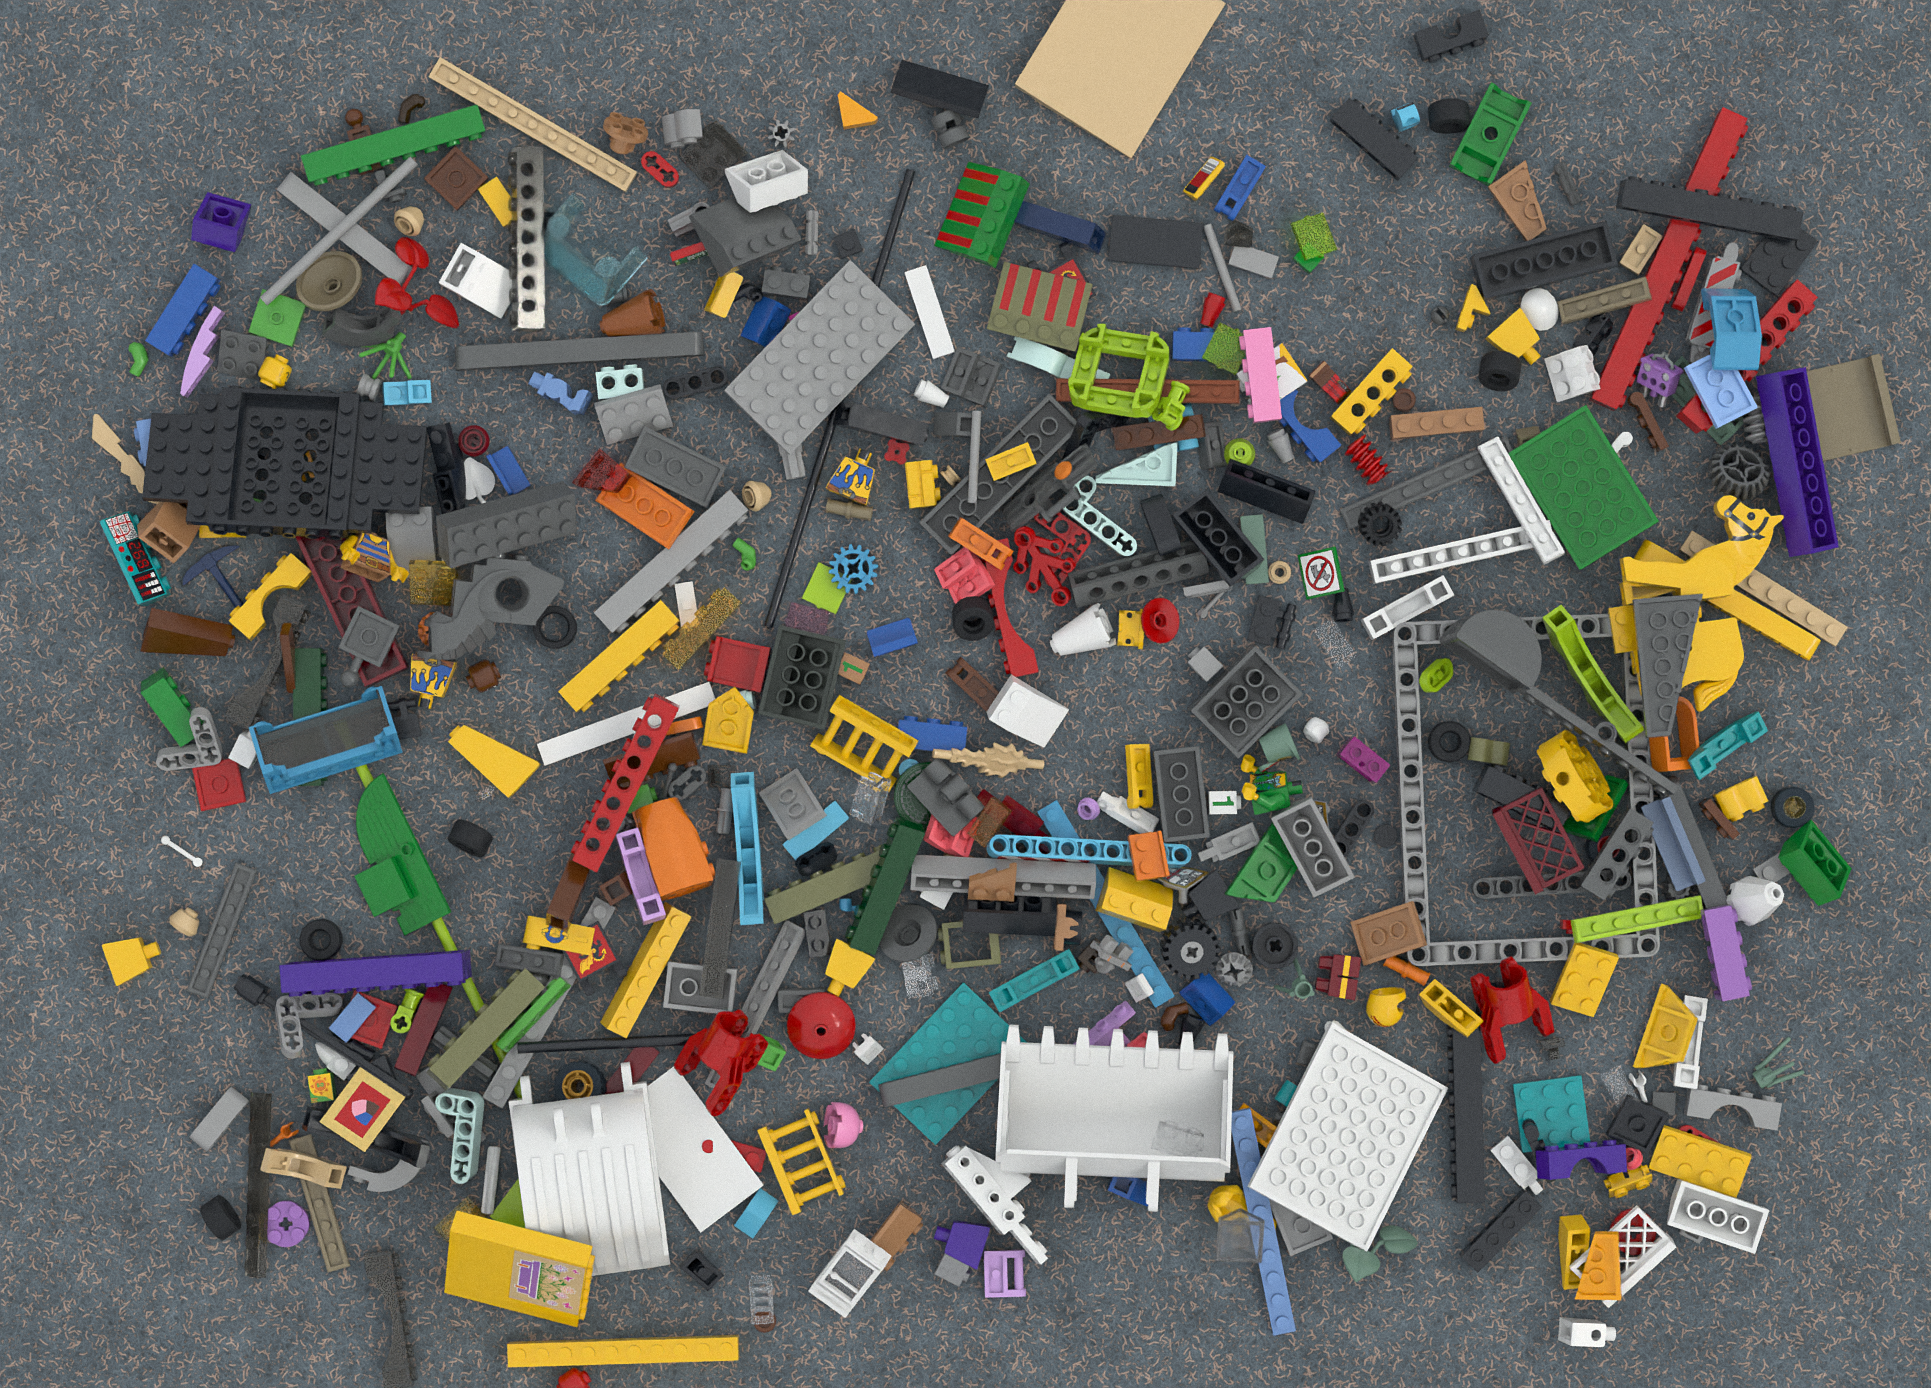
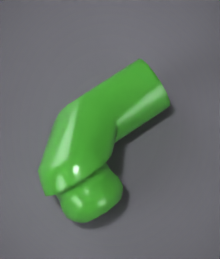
M132 342L128 350L132 353L135 362L129 372L140 377L148 362V355L141 343Z
M738 537L732 547L741 553L742 569L749 571L756 565V551Z

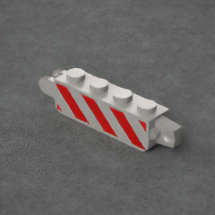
M1735 242L1728 243L1724 246L1721 256L1709 261L1701 290L1702 288L1733 289L1734 282L1738 283L1742 270L1739 269L1740 262H1736L1739 245L1735 244ZM1701 290L1685 338L1687 344L1691 346L1689 363L1691 364L1708 356L1714 342L1710 310H1704Z

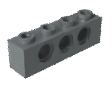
M1627 807L1578 885L1602 900H1605L1606 897L1610 899L1617 888L1614 885L1618 878L1623 879L1629 870L1627 864L1631 858L1635 860L1642 848L1639 845L1643 839L1647 840L1654 830L1652 828L1654 822ZM1629 829H1633L1636 833V838L1632 842H1627L1625 839V832ZM1616 849H1621L1624 853L1620 861H1614L1612 858V853ZM1604 868H1609L1611 871V877L1607 881H1603L1600 878V872Z

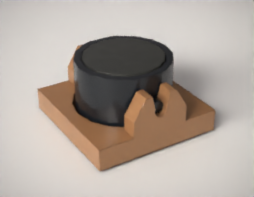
M1065 903L1056 904L1053 948L1059 951H1063L1064 944L1080 945L1082 911L1066 910Z

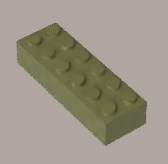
M526 968L522 972L517 969L506 981L509 986L506 989L501 986L491 997L493 1002L490 1006L485 1003L476 1012L475 1016L477 1019L474 1022L469 1020L459 1030L462 1035L458 1039L453 1037L443 1047L446 1052L442 1056L437 1053L427 1064L429 1070L426 1073L445 1091L458 1080L545 988Z

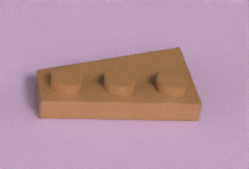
M1526 160L1487 188L1524 240L1528 241L1537 237L1547 228L1534 192Z

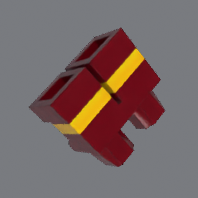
M1339 954L1319 956L1318 968L1327 969L1330 972L1328 979L1316 977L1315 989L1326 992L1328 996L1355 1000L1358 980L1338 977V975L1358 978L1361 957Z

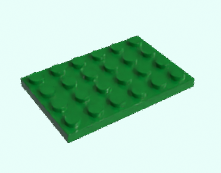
M1587 405L1508 453L1579 570L1584 569L1659 522Z

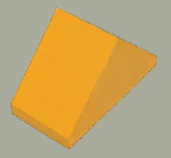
M841 91L839 92L838 99L844 130L877 123V116Z

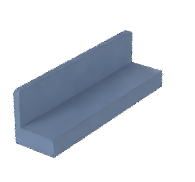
M1665 796L1642 806L1641 811L1644 817L1654 822L1652 828H1654L1652 836L1675 890L1680 891L1691 885H1699L1705 882L1704 875L1670 796Z

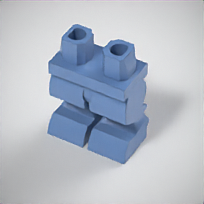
M534 371L528 383L538 390L537 393L547 400L550 397L553 401L561 403L574 415H584L593 397L590 391L579 390L575 398H572L571 387L548 372L543 376Z

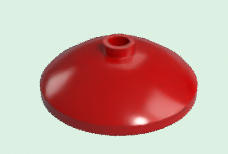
M815 992L802 997L793 1005L788 1015L787 1033L791 1043L800 1053L810 1058L828 1059L839 1055L850 1045L855 1034L856 1023L852 1009L842 998L831 993ZM823 1027L825 1032L818 1033L817 1029Z

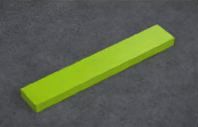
M1701 895L1571 920L1574 943L1702 919L1700 911L1703 909Z

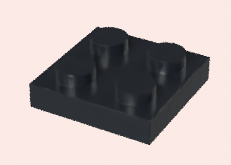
M1627 1094L1606 1134L1610 1138L1648 1154L1669 1114L1667 1111Z

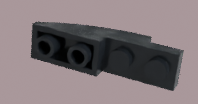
M448 422L428 426L427 432L437 472L432 473L441 512L446 514L464 509L466 501L464 459L459 444L454 441L451 424Z

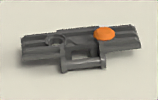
M1086 443L1078 447L1061 462L1050 464L1029 481L1022 493L1001 509L1012 532H1015L1039 512L1050 523L1053 520V516L1075 499L1079 500L1081 498L1075 484L1098 466ZM1058 489L1068 493L1054 505L1049 498ZM1035 497L1034 502L1028 505L1029 500Z

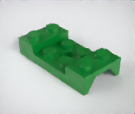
M1491 82L1449 167L1490 186L1532 102L1518 99L1502 91ZM1485 129H1495L1497 132L1496 139H1487L1484 135Z

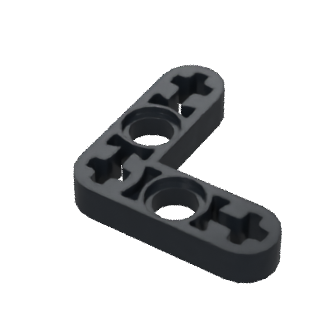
M1097 411L1084 413L1076 422L1062 460L1085 443L1090 447L1096 432L1122 425L1129 417Z

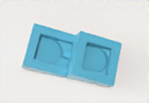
M430 380L382 383L384 406L432 403Z

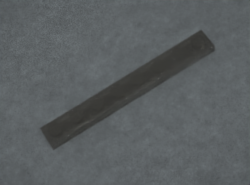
M251 1092V1100L249 1102L250 1133L248 1147L249 1165L247 1171L248 1192L246 1195V1259L244 1268L245 1276L266 1278L269 1173L263 1172L260 1169L265 1150L270 1148L272 1094Z

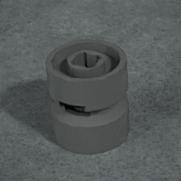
M947 110L930 119L935 131L940 132L938 138L943 149L956 146L970 138L965 125L960 124L962 118L957 112ZM951 124L952 128L947 129L946 126Z

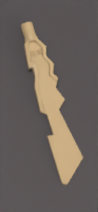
M94 414L92 439L121 462V472L130 476L131 484L136 485L138 492L143 494L144 468L134 455L126 454L118 444L121 442L119 437L98 414Z

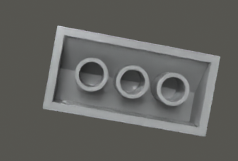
M1312 797L1292 801L1291 806L1272 811L1271 819L1313 897L1355 878Z

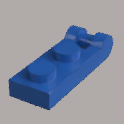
M1246 155L1215 206L1214 211L1222 212L1228 216L1229 220L1234 221L1266 166ZM1228 198L1236 202L1233 208L1225 204Z

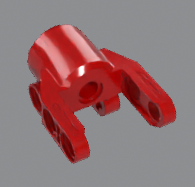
M1511 956L1503 959L1499 965L1505 988L1492 986L1489 976L1486 977L1482 973H1477L1470 978L1476 1004L1482 1011L1481 1019L1483 1022L1480 1024L1485 1049L1488 1057L1494 1064L1503 1061L1506 1057L1501 1027L1507 1024L1521 1023L1532 1016L1533 1024L1542 1036L1547 1037L1554 1033L1548 1001L1530 986L1527 971L1524 967L1518 965Z
M742 1010L719 1012L709 1029L705 1028L689 1037L674 1063V1069L680 1076L687 1075L696 1069L700 1061L720 1075L719 1080L706 1100V1109L711 1116H718L727 1109L742 1083L743 1073H747L756 1067L768 1046L767 1040L760 1034L750 1033L748 1037H741L748 1025V1017Z

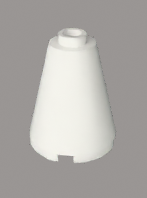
M1099 603L1092 605L1052 634L1050 645L1054 653L1058 652L1062 656L1116 645V639H1111L1110 633L1113 632L1110 621L1104 609L1099 610Z

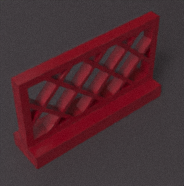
M1542 787L1502 807L1498 806L1492 809V815L1535 895L1544 891V888L1585 868ZM1539 794L1544 801L1542 810L1529 806L1531 798ZM1515 806L1523 808L1524 812L1521 820L1511 818L1508 810ZM1546 806L1549 812L1544 811ZM1527 810L1540 814L1537 825L1524 822ZM1543 815L1554 819L1555 823L1552 830L1540 827ZM1522 825L1535 829L1532 840L1521 837ZM1538 830L1551 834L1547 845L1535 842ZM1554 835L1564 838L1565 845L1563 850L1550 846ZM1533 845L1546 849L1542 860L1533 858L1530 854ZM1567 846L1569 847L1571 853L1566 851ZM1549 850L1561 853L1558 865L1545 862ZM1564 855L1574 857L1578 865L1570 869L1562 867ZM1536 863L1541 864L1539 869H1538ZM1544 865L1556 869L1554 877L1546 881L1541 874Z

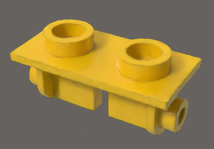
M1641 1164L1634 1170L1627 1169L1629 1178L1626 1179L1623 1172L1607 1176V1179L1603 1181L1606 1189L1611 1187L1609 1189V1198L1614 1196L1615 1198H1620L1627 1195L1630 1190L1635 1188L1642 1190L1650 1186L1652 1174L1646 1175L1650 1173L1647 1164Z

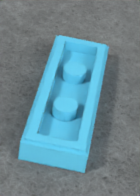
M836 801L824 809L826 817L782 844L795 860L816 847L849 819V816Z

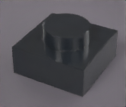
M855 229L833 237L842 259L863 251Z

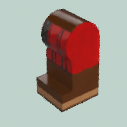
M1322 361L1308 375L1337 404H1340L1351 393L1348 386L1339 379V376L1325 361Z

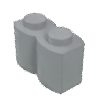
M700 109L680 110L674 114L662 117L664 145H671L672 149L685 147L684 144H695L697 139L703 137Z

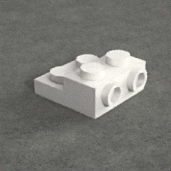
M1588 345L1579 346L1544 359L1557 402L1600 389V378L1595 371L1593 354L1589 350Z

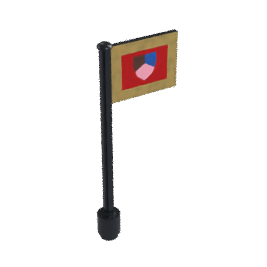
M243 974L234 986L237 995L254 1006L264 1004L275 1011L277 1001L269 996L267 992L268 987L252 976ZM283 1005L282 1007L285 1008L286 1012L285 1016H287L289 1009ZM299 1018L303 1031L359 1067L358 1071L319 1123L363 1153H366L404 1100L407 1101L412 1098L414 1090L407 1088L305 1019Z

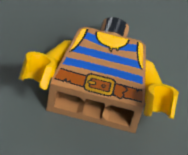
M372 524V534L357 533L351 535L340 545V550L343 554L341 568L375 582H380L391 575L392 581L400 579L404 583L409 575L405 568L398 567L390 550V542L378 536L379 527L375 524Z

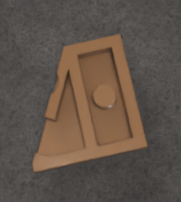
M1010 863L1009 868L1000 871L994 868L985 873L969 876L968 899L1014 902L1017 863Z

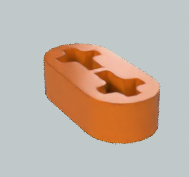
M701 716L672 722L666 736L703 728Z

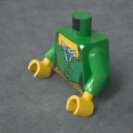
M1248 754L1244 755L1241 770L1246 773H1253L1250 774V783H1244L1242 793L1246 800H1252L1254 815L1291 806L1290 795L1303 794L1301 780L1288 782L1285 771L1260 772V766H1254L1255 758Z

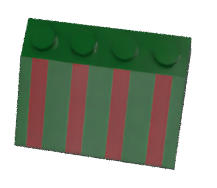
M968 162L934 246L996 268L1030 184L1023 177L1007 171Z

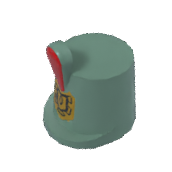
M1286 723L1270 730L1259 738L1268 760L1267 764L1259 767L1260 772H1264L1279 761L1296 757L1298 760H1301Z

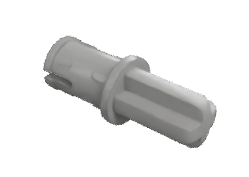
M721 788L719 808L716 809V811H719L716 832L719 834H729L733 804L731 789Z

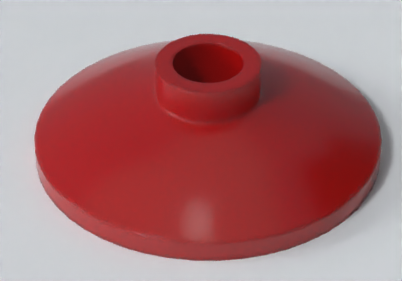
M1155 598L1144 606L1141 614V625L1147 638L1152 642L1161 644L1171 641L1177 634L1179 615L1176 607L1169 600Z

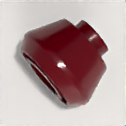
M477 425L464 428L458 438V444L462 452L473 457L482 455L488 449L490 443L487 431Z

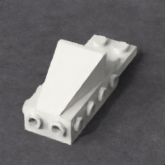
M954 1146L946 1153L948 1158L941 1163L999 1234L1005 1235L1010 1231L1035 1263L1042 1264L1048 1259L1045 1256L1047 1250L1039 1241L1034 1242L1030 1238L1032 1232L1024 1223L1019 1224L1025 1218L1022 1214L1024 1208L1017 1200H1011L1031 1180L1020 1173L1001 1172L1000 1163H996V1161L967 1146Z

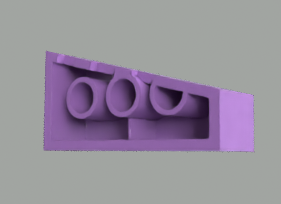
M1731 905L1700 910L1705 940L1710 941V946H1707L1708 959L1711 964H1714V968H1712L1710 973L1712 981H1714L1715 986L1718 988V990L1713 991L1715 999L1728 1001L1750 996L1749 990H1752L1749 976L1746 977L1744 968L1747 967L1745 954H1741L1739 945H1742L1743 942L1740 931H1736L1735 923L1738 922L1736 910L1732 909Z

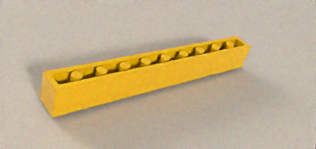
M739 1335L509 1342L507 1344L508 1367L739 1360Z

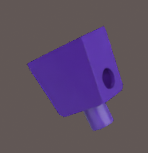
M953 1220L951 1230L937 1226L934 1239L946 1243L945 1254L977 1269L989 1234L990 1225Z

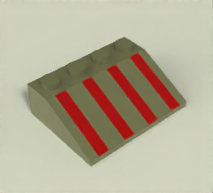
M1004 261L987 329L1076 352L1093 284Z

